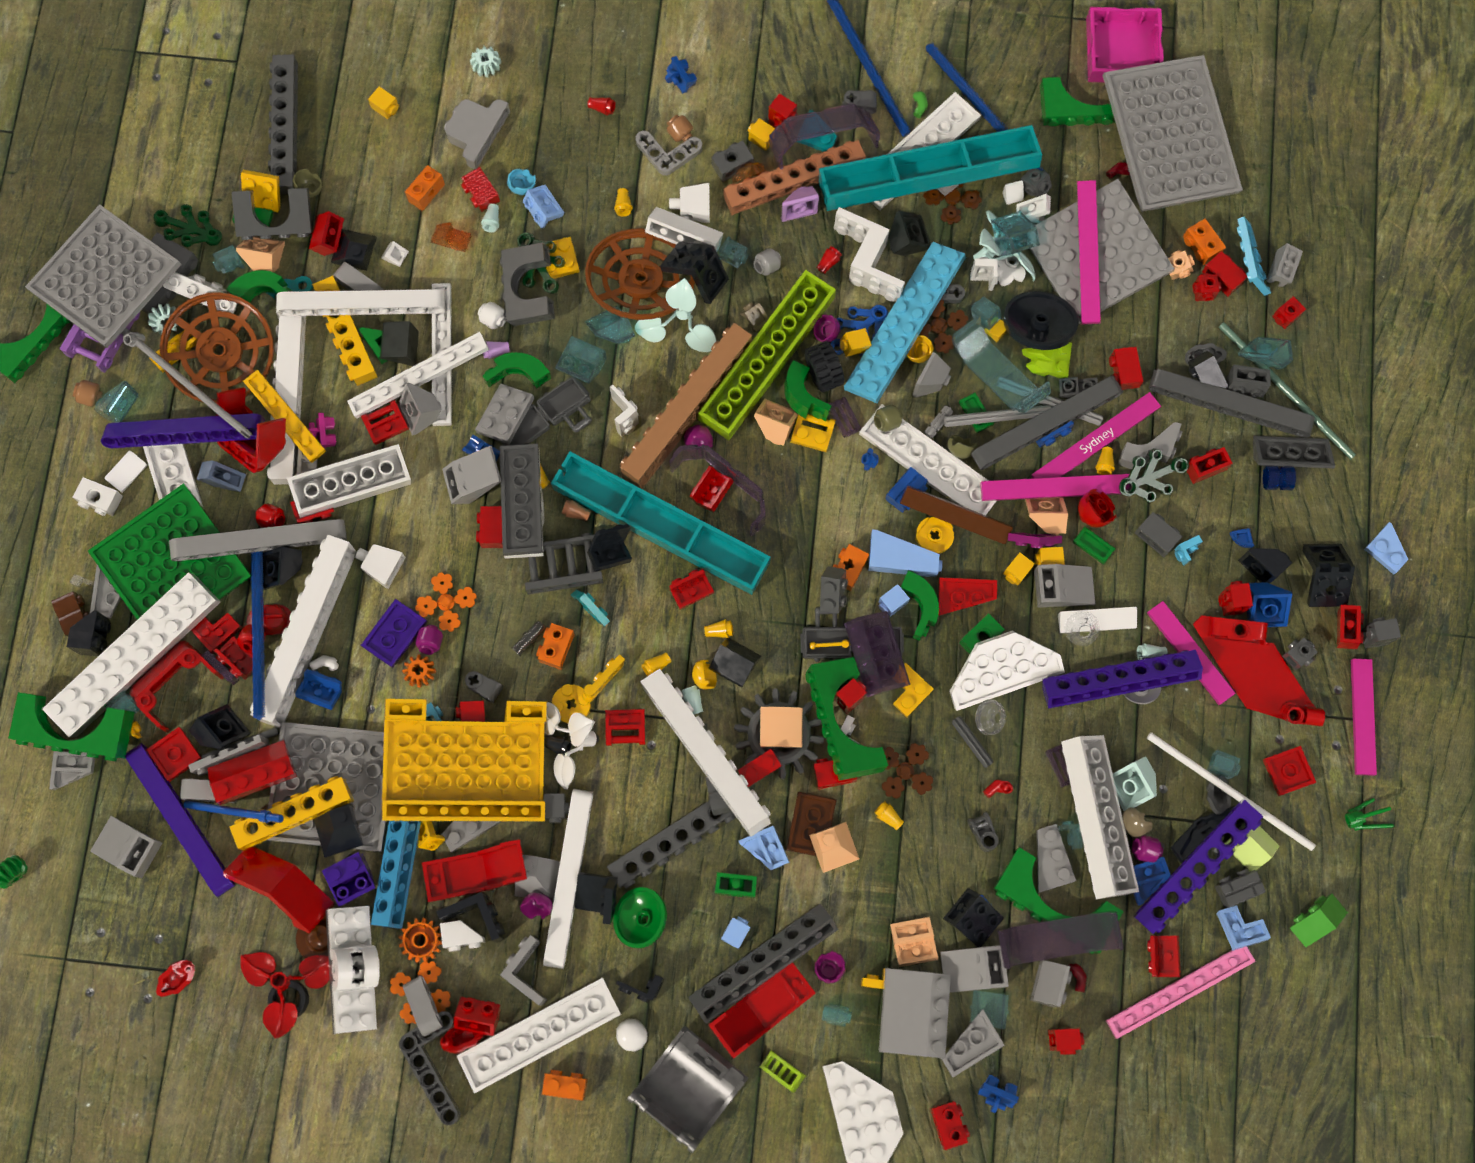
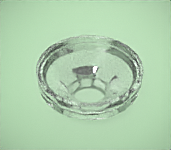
M1078 611L1067 619L1065 634L1073 644L1087 646L1098 638L1100 624L1092 613ZM1088 626L1090 633L1087 636H1081L1079 633L1081 627Z
M985 700L976 710L975 722L982 734H998L1005 725L1006 713L1004 707L998 701ZM997 713L1000 715L999 723L995 722V715Z

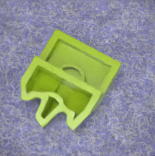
M1071 342L1054 350L1022 349L1023 356L1031 359V362L1027 363L1026 367L1032 373L1044 377L1051 375L1061 379L1068 378Z

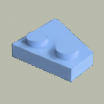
M1390 522L1385 525L1364 549L1392 574H1396L1408 560Z
M774 826L759 831L752 837L748 836L739 840L740 845L745 847L770 870L790 863Z

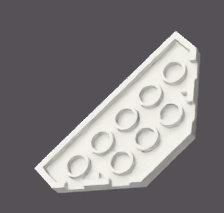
M1014 631L976 643L950 689L954 709L958 711L1035 684L1049 676L1065 673L1061 655Z
M843 1061L823 1066L846 1162L887 1163L903 1135L893 1092Z

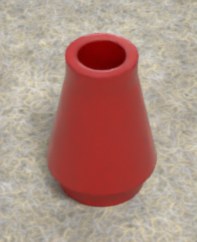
M590 97L588 100V108L608 116L609 114L612 115L615 111L616 103L611 97Z
M832 246L829 249L826 248L816 267L817 270L825 274L841 260L842 254Z

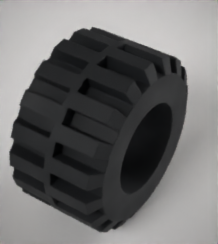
M828 341L805 349L807 367L810 368V375L818 390L824 393L844 385V373L833 346Z

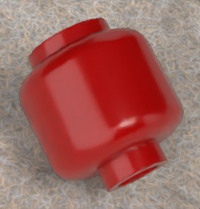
M263 504L256 511V522L263 528L283 526L285 522L284 511L272 504Z
M252 624L244 626L237 638L239 648L247 653H252Z

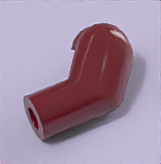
M1116 163L1106 171V176L1112 179L1117 174L1129 175L1127 163Z
M1070 963L1068 965L1070 966L1069 971L1076 978L1075 991L1085 993L1087 975L1079 964Z

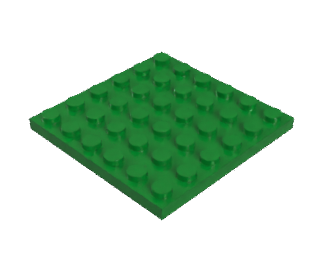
M184 483L88 550L91 557L137 620L188 572L195 574L219 600L251 578L250 572L237 554L184 561L171 560L169 540L221 533Z

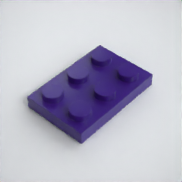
M395 599L362 642L361 647L393 668L416 638L419 629L425 626L427 620Z

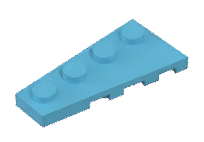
M1244 216L1238 219L1239 226L1237 227V232L1242 238L1240 246L1242 251L1245 252L1243 260L1249 270L1247 278L1265 296L1271 293L1270 287L1264 283L1267 277L1260 265L1262 260L1259 252L1254 248L1257 246L1251 224Z

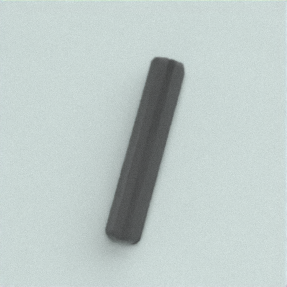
M960 716L952 721L953 726L985 768L989 767L993 763L992 758Z

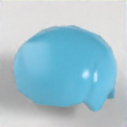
M528 169L512 170L507 177L509 189L518 195H525L527 190L534 188L536 184V176H532Z

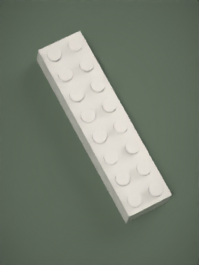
M1104 735L1079 736L1062 741L1071 792L1074 797L1075 810L1079 820L1084 851L1087 856L1088 869L1096 899L1139 892Z

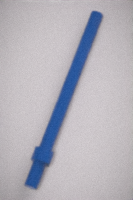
M188 800L184 802V807L187 809L258 819L260 822L265 823L270 821L282 823L284 820L283 815L274 814L267 810L254 811Z

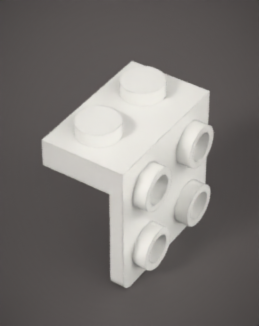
M611 385V397L623 411L614 419L617 432L623 437L625 434L629 435L632 433L635 426L639 424L638 408L633 401H628L624 397L625 393L620 387L616 388L614 385Z

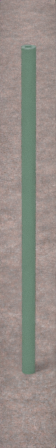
M1224 322L1219 326L1260 369L1270 370V380L1303 413L1312 415L1315 418L1314 424L1350 460L1356 455Z

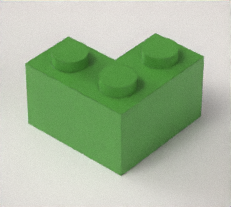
M1332 893L1327 897L1324 895L1320 896L1314 901L1315 904L1308 909V913L1305 915L1300 913L1293 919L1294 923L1290 929L1305 947L1335 930L1347 915L1346 909Z

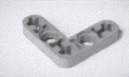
M640 131L636 135L637 147L656 170L664 176L672 174L702 152V141L697 137L689 138L669 153H666L649 132ZM641 138L647 139L648 147L644 141L641 142ZM691 144L697 145V149L694 147L691 148ZM652 150H658L660 154L656 157H653L650 155V152ZM683 153L685 158L678 160L675 158V155ZM662 164H665V165H668V164H669V168H668V169H667L666 167L662 168Z

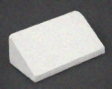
M129 450L104 479L123 493L148 465Z

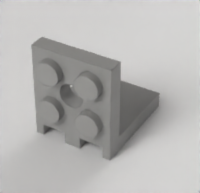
M530 935L529 938L524 937L520 942V950L516 954L512 953L507 959L506 964L508 965L500 975L537 1005L543 1006L548 999L516 975L541 943L536 937Z

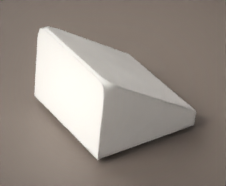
M1023 181L1005 185L1003 196L1006 204L1023 200Z
M392 241L381 258L400 267L409 251Z

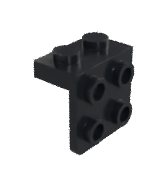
M618 524L613 528L600 529L595 533L587 554L596 572L631 562L632 557L624 543L631 529L629 524Z

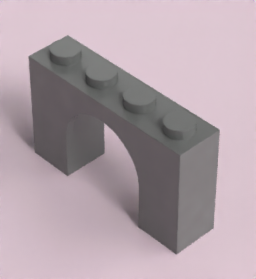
M309 188L288 189L289 217L278 227L267 226L258 219L255 212L253 191L231 192L236 237H241L242 240H252L253 236H260V239H272L271 235H279V238H290V234H297V237H309L308 233H313Z
M158 232L155 234L151 241L177 259L182 265L175 272L187 277L196 268L199 261L193 252L179 244L166 240ZM162 286L141 311L147 314L153 313L152 307L157 309L159 308L158 304L164 307L166 303L168 304L170 300L174 299L176 292Z
M537 243L501 250L500 264L503 268L501 281L504 285L503 301L506 307L504 312L506 321L513 326L555 319L554 301L549 297L521 299L518 293V283L524 273L531 269L551 266L549 247L544 243Z

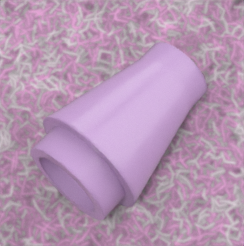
M486 341L489 350L483 353V357L492 359L509 353L508 341Z

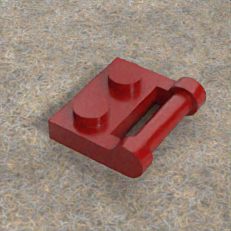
M395 400L368 415H361L374 445L409 430ZM392 411L395 412V414L388 416L374 424L370 423L371 421L379 417H382Z
M645 709L605 710L606 746L621 743L645 745ZM639 730V735L612 736V731Z

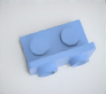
M546 185L527 190L523 203L541 229L545 228L548 221L563 216L564 211Z

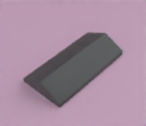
M1253 437V458L1258 465L1335 468L1329 439Z

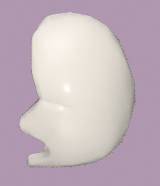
M626 1019L616 1029L617 1042L626 1051L635 1052L643 1048L647 1042V1030L637 1019Z

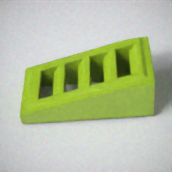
M772 1050L760 1065L762 1070L793 1093H795L806 1075ZM773 1059H777L771 1070L768 1069ZM782 1063L783 1067L781 1068L778 1074H775V1071ZM787 1069H790V1072L783 1080L782 1076L785 1074ZM794 1074H796L797 1077L790 1085L789 1081L794 1076Z

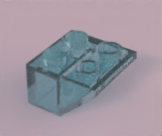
M1021 211L991 220L995 242L1001 251L1000 256L1015 254L1040 245L1036 226Z
M571 336L555 369L589 384L600 373L607 359L606 352L599 347Z

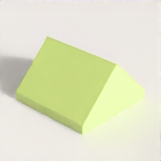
M1245 823L1239 828V830H1242L1245 827ZM1260 826L1255 831L1251 829L1247 833L1248 839L1242 845L1237 844L1233 848L1235 851L1233 855L1249 871L1258 870L1274 856L1279 848V845ZM1230 837L1224 844H1229L1232 838Z

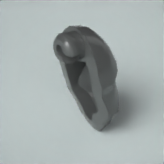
M1213 343L1199 344L1187 351L1185 361L1187 363L1208 351L1215 356L1219 364L1226 358L1227 353L1224 349L1217 347Z
M1222 775L1218 776V778L1224 781L1225 783L1228 782L1226 777ZM1209 782L1206 787L1207 801L1215 814H1221L1231 807V796Z

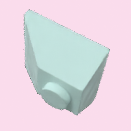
M1146 756L1113 773L1119 804L1123 811L1130 807L1135 808L1157 796L1156 773Z

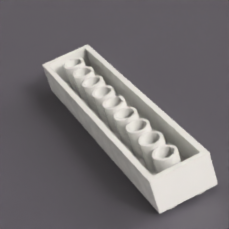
M327 535L326 539H323L321 542L320 554L313 561L311 575L309 574L306 577L305 589L298 596V605L290 614L289 626L284 629L282 633L283 640L280 646H277L275 649L274 661L268 666L266 671L267 677L264 683V711L266 717L261 718L259 721L280 729L282 722H285L296 697L295 692L304 678V671L308 669L309 662L313 657L357 553L350 542L331 535ZM252 703L251 708H250V711H251V714H250V715H252V716H253V703Z
M188 572L42 710L68 737L79 736L107 707L111 706L221 601L195 574Z

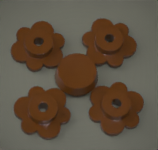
M962 183L946 196L938 189L926 191L923 197L926 199L927 205H939L940 201H943L945 198V201L950 205L942 209L941 220L952 225L961 220V211L956 209L954 205L959 203L961 199L965 208L977 209L979 203L982 202L978 191L974 190L971 192L967 190L965 195L960 196L957 189L963 187Z
M941 299L931 314L935 319L931 322V325L925 324L919 335L928 338L929 332L932 329L933 332L939 334L938 338L934 339L935 351L939 353L943 351V353L947 354L949 350L954 349L955 343L952 341L953 337L951 335L947 336L943 332L946 331L948 325L953 327L955 331L966 329L969 318L962 310H957L956 313L951 312L948 321L940 318L941 312L945 310L943 306L944 301Z
M911 744L910 750L906 752L907 757H909V763L903 762L900 764L898 760L899 753L894 752L892 747L885 749L886 759L890 758V760H887L889 766L886 770L891 769V767H897L896 772L898 775L894 779L893 777H888L887 781L883 782L882 789L886 791L885 795L887 797L899 798L901 792L905 789L901 785L902 779L908 780L911 777L913 782L912 789L916 790L919 795L925 794L926 791H931L933 778L929 775L926 776L925 772H921L919 775L914 774L912 766L915 764L922 765L924 760L928 759L929 753L925 751L924 745Z

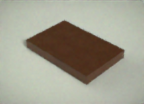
M802 792L797 793L786 851L817 857L809 835L832 826L837 799Z

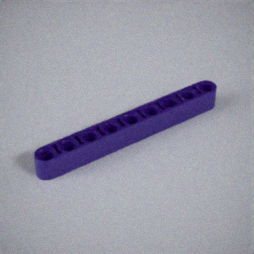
M254 413L231 415L252 433L249 439L245 438L220 416L109 423L104 429L101 444L107 448H127L256 439L257 424L265 422L263 416Z
M140 743L126 753V760L216 897H220L234 887L235 882L224 877L223 871L226 868L187 808L184 807L183 802L170 782L166 780L146 751L147 747Z

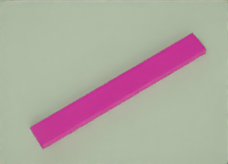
M1096 180L1077 181L1081 324H1100Z
M1129 474L981 481L982 501L1074 497L1084 496L1092 489H1098L1096 492H1104L1107 495L1121 494L1119 483L1122 479L1128 477ZM1129 483L1126 485L1125 489L1129 488Z

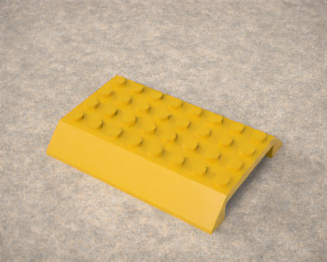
M385 699L382 821H545V801H543L544 723L546 722L547 702L507 701L504 722L425 721L427 699Z

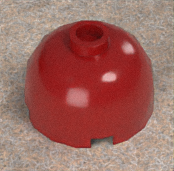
M1092 489L1087 492L1078 504L1080 519L1088 526L1094 528L1104 527L1116 518V514L1114 515L1113 513L1115 506L1106 493L1096 492L1098 489Z

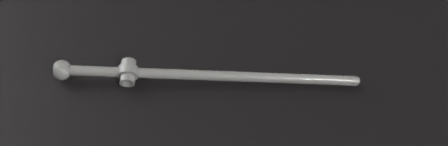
M127 328L121 332L124 335L123 341L125 345L141 349L245 438H251L252 433L147 346L143 334L131 332Z

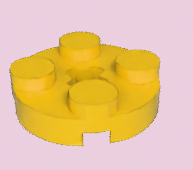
M928 517L922 520L916 530V542L918 545L938 554L947 551L954 541L951 523L935 517ZM930 532H939V539L931 538L932 535L930 534Z
M566 684L555 692L552 704L558 708L561 722L568 724L573 713H582L586 717L588 716L591 703L583 700L584 689L582 687ZM574 699L576 707L568 709L566 702Z

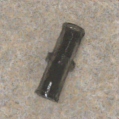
M537 620L511 648L521 656L531 644H535V640L546 627Z

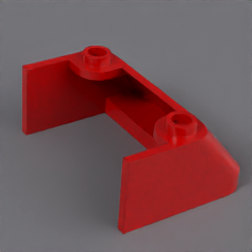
M245 387L217 393V404L230 415L253 414V411L245 406ZM280 418L258 423L256 439L219 441L217 443L252 473L260 472L284 449L286 444V419Z
M179 641L130 689V696L136 706L159 729L167 733L171 730L151 711L157 703L154 694L182 667L192 669L200 662L220 679L223 680L225 678L187 641Z

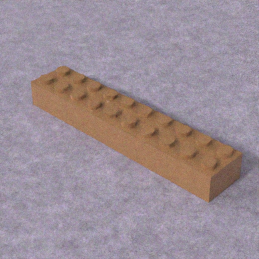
M735 323L724 330L722 339L713 344L711 353L702 358L700 367L697 370L694 369L689 375V381L686 384L683 383L678 389V395L668 401L667 409L657 415L655 418L656 423L652 428L648 427L641 442H636L630 456L624 457L621 461L622 479L641 489L644 488L683 438L686 430L698 419L699 411L752 342V335Z

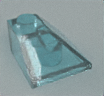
M618 305L615 306V307H613V308H615V309H618V310L622 311V310L618 307ZM608 310L585 321V324L596 337L617 344L627 343L631 338L635 337L629 319L615 315Z
M1257 337L1240 350L1238 356L1267 367L1283 369L1293 361L1291 340Z
M124 380L106 392L97 401L94 410L100 416L113 423L122 422L139 397V394Z

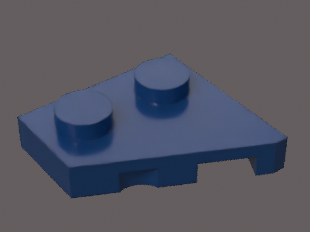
M1164 857L1159 858L1156 862H1145L1133 866L1139 892L1133 894L1138 906L1142 905L1171 876Z

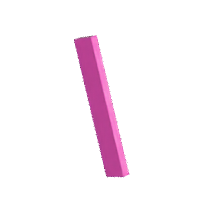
M1164 601L1147 612L1148 616L1177 653L1185 650L1197 651L1203 667L1202 679L1199 681L1218 705H1221L1236 694Z
M1351 659L1355 775L1375 776L1377 775L1372 659Z

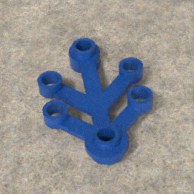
M876 305L872 309H858L852 306L847 312V316L850 319H855L858 316L869 318L865 321L836 319L842 323L840 330L843 328H855L852 330L855 331L866 328L867 334L869 327L875 323L873 340L886 319L888 310L882 305ZM850 311H855L856 314L851 315ZM876 313H881L882 316L877 317ZM835 339L831 342L833 348L835 346L840 347V339ZM841 349L839 351L835 350L837 355H841L844 352Z

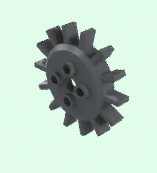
M773 689V703L766 705L763 698L757 694L755 695V703L760 709L756 713H753L746 707L741 708V713L751 721L748 726L742 724L734 726V731L748 734V740L737 743L735 747L736 750L751 748L753 754L746 759L745 765L768 750L773 749L783 764L779 768L778 775L781 780H785V765L793 764L795 770L801 775L804 773V769L798 759L804 755L812 761L817 760L818 756L808 749V745L811 742L823 744L824 737L811 735L810 728L818 727L822 723L818 718L811 721L807 720L805 714L811 711L813 703L810 701L803 707L802 748H787L785 752H781L779 747H760L761 707H795L794 703L797 700V692L793 691L789 696L788 703L780 702L778 689Z

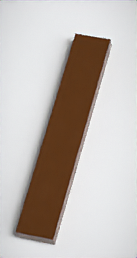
M907 485L900 500V504L1002 544H1006L1008 533H1011L1013 529L1009 524Z

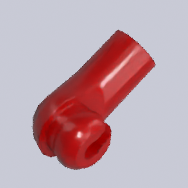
M994 780L983 790V793L987 798L992 797L996 792L1010 794L1013 791V785L1009 781Z

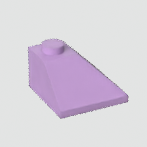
M803 186L794 190L782 203V222L817 214L819 196L812 186Z

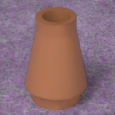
M566 500L561 514L566 515L565 517L587 521L591 511L574 500Z

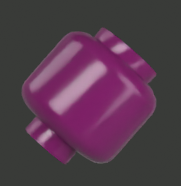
M427 625L419 629L415 644L421 653L432 655L440 650L443 634L437 626Z
M1143 835L1136 838L1132 843L1131 850L1137 860L1156 862L1163 855V847L1157 838Z

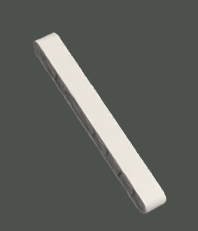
M437 289L279 292L276 296V313L281 316L437 314L445 311V293Z
M573 789L543 966L564 969L576 902L577 875L581 872L593 791Z

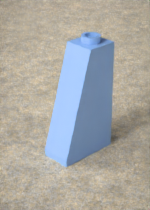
M872 529L868 571L907 574L909 570L920 576L937 577L938 572L942 571V560H939L940 554Z

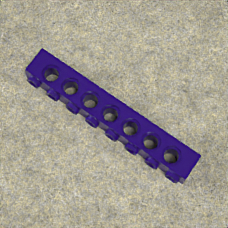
M1185 650L1180 653L1164 654L1159 657L1144 658L1133 662L1127 661L1122 664L1107 665L1102 668L1087 669L1075 673L1070 672L1060 676H1049L1042 679V691L1049 709L1202 679L1203 667L1196 650Z
M1241 800L1133 917L1152 934L1161 932L1166 926L1164 922L1169 917L1172 919L1180 911L1178 907L1192 899L1194 895L1191 893L1196 888L1201 889L1206 884L1207 880L1205 878L1210 873L1213 875L1220 869L1219 863L1224 858L1228 860L1234 854L1233 848L1237 844L1242 845L1248 839L1247 833L1251 829L1255 831L1262 824L1260 820L1263 816L1246 800ZM1239 818L1245 821V827L1242 830L1237 829L1235 825ZM1225 833L1231 835L1232 839L1229 844L1222 842V836ZM1213 847L1218 851L1215 859H1211L1208 856L1209 849ZM1198 862L1204 865V871L1200 874H1197L1194 870V866ZM1184 877H1188L1191 881L1188 888H1183L1180 884L1181 879ZM1169 892H1175L1177 895V899L1173 903L1167 901V894ZM1157 906L1163 908V915L1161 917L1153 915V909Z

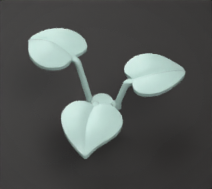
M986 211L989 222L996 229V235L992 237L986 229L981 231L979 245L985 247L973 255L974 259L987 257L999 261L1015 256L1031 274L1033 281H1035L1034 267L1021 251L1000 256L1001 251L995 240L1000 234L1005 237L1007 232L1000 219L991 211Z
M686 278L671 286L666 292L667 303L677 310L664 323H662L659 317L638 320L635 325V330L641 337L650 342H659L666 335L664 326L677 316L680 320L688 319V328L691 332L686 334L685 339L692 349L699 352H711V348L716 342L715 333L709 326L698 324L692 328L693 316L691 313L696 306V296Z

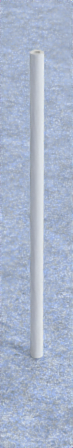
M1152 732L1149 733L1147 739L1237 801L1246 800L1263 816L1262 818L1310 851L1315 848L1316 844Z

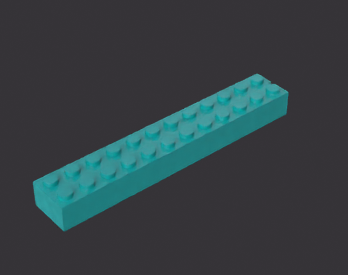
M1029 125L819 168V184L826 209L830 211L839 207L845 208L1040 168L1042 152L1033 126Z
M571 451L568 453L561 465L562 470H558L551 482L554 491L617 524H629L631 527L630 531L753 595L770 564V556Z

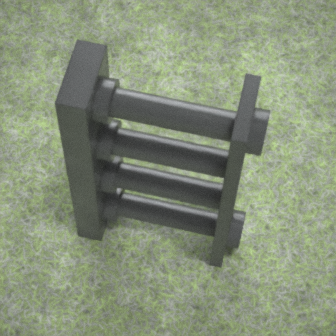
M585 533L581 537L543 542V551L547 552L550 577L546 580L538 578L536 557H528L531 579L525 583L527 594L604 583L602 572H596L587 554L594 535L592 533ZM584 545L588 568L585 574L576 572L573 551L575 546ZM555 549H566L569 574L566 577L557 575Z

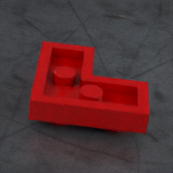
M227 613L214 625L207 617H204L191 631L213 654L216 648L221 647L242 627Z

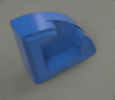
M1250 528L1230 532L1232 540L1239 546L1244 548L1254 547Z

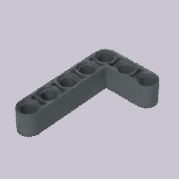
M451 1012L439 1013L440 1018L444 1015L450 1018V1024L447 1027L443 1026L432 1032L429 1038L424 1037L419 1028L416 1027L401 1037L399 1046L440 1121L445 1125H453L460 1120V1109L424 1047L454 1027V1014ZM409 1037L413 1038L415 1042L412 1049H408L405 1045ZM418 1055L423 1056L425 1059L422 1067L417 1066L415 1063ZM428 1073L433 1074L435 1077L432 1085L427 1084L425 1081ZM438 1091L443 1092L445 1095V1100L442 1103L437 1102L435 1099ZM449 1109L455 1113L453 1121L446 1119L445 1114Z

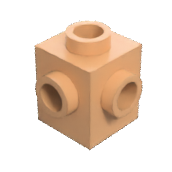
M1176 251L1168 258L1175 269L1174 272L1170 273L1173 280L1179 277L1180 279L1186 278L1194 271L1192 266L1195 265L1192 255H1187L1186 251Z

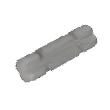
M944 406L940 411L941 413H938L930 423L931 426L926 428L924 433L927 437L934 438L937 434L936 431H939L944 425L945 416L953 414L950 407Z

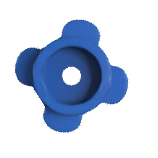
M871 448L868 449L867 453L863 454L861 459L866 471L870 468H875L879 460L878 455L873 453Z

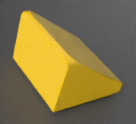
M996 317L983 330L996 342L1007 333L1004 322Z

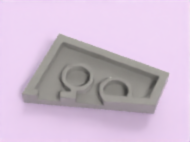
M1057 824L1036 830L1038 857L1037 893L1075 882L1076 879Z
M983 1009L946 1052L945 1059L941 1058L952 1077L1005 1046Z

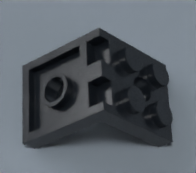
M678 242L660 265L662 272L692 275L704 302L707 304L712 303L729 280L714 245Z
M1303 544L1302 551L1313 569L1307 600L1308 606L1340 607V605H1348L1355 566L1342 544ZM1329 586H1335L1333 590L1326 591Z
M482 892L436 911L440 920L447 921L479 907L491 940L496 943L504 940L503 935L506 934L502 923L497 922L495 917L498 915L497 909L494 904L490 903L488 896Z

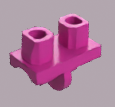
M318 413L316 428L315 423L311 422L309 423L308 430L315 438L317 436V440H319L324 449L336 445V435L326 434L325 431L327 429H334V417H324V413Z

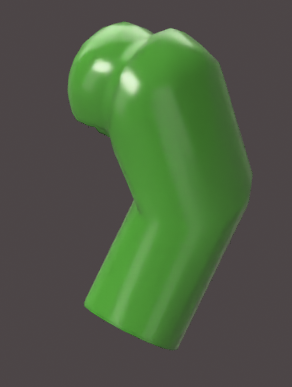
M919 91L913 94L914 101L918 103L913 113L916 118H921L928 107L926 94Z

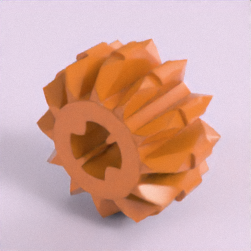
M420 654L417 655L416 660L411 656L410 664L404 662V665L407 667V669L402 670L403 674H407L404 680L410 681V686L417 684V687L421 688L422 682L428 686L427 680H434V677L430 674L436 673V669L432 668L434 662L429 661L427 656L422 659ZM421 667L423 672L420 671L421 674L418 675L415 671H419L418 668Z

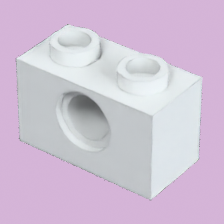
M84 477L73 495V498L78 502V506L85 509L91 507L95 509L94 512L102 516L106 514L113 516L123 497L117 490ZM100 495V499L94 502L95 497Z

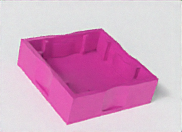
M1090 7L1086 18L1088 82L1104 83L1103 74L1105 72L1164 62L1161 45V8L1119 9L1115 7Z

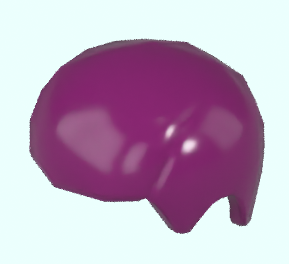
M823 314L813 326V334L821 342H832L840 333V323L832 315Z
M696 424L691 426L684 433L685 446L692 454L703 455L709 452L713 446L712 434L703 425Z
M540 892L527 894L520 905L523 915L530 919L537 915L544 919L552 913L553 908L550 898Z
M831 951L819 956L815 963V973L819 980L831 984L838 982L845 974V961L842 955Z

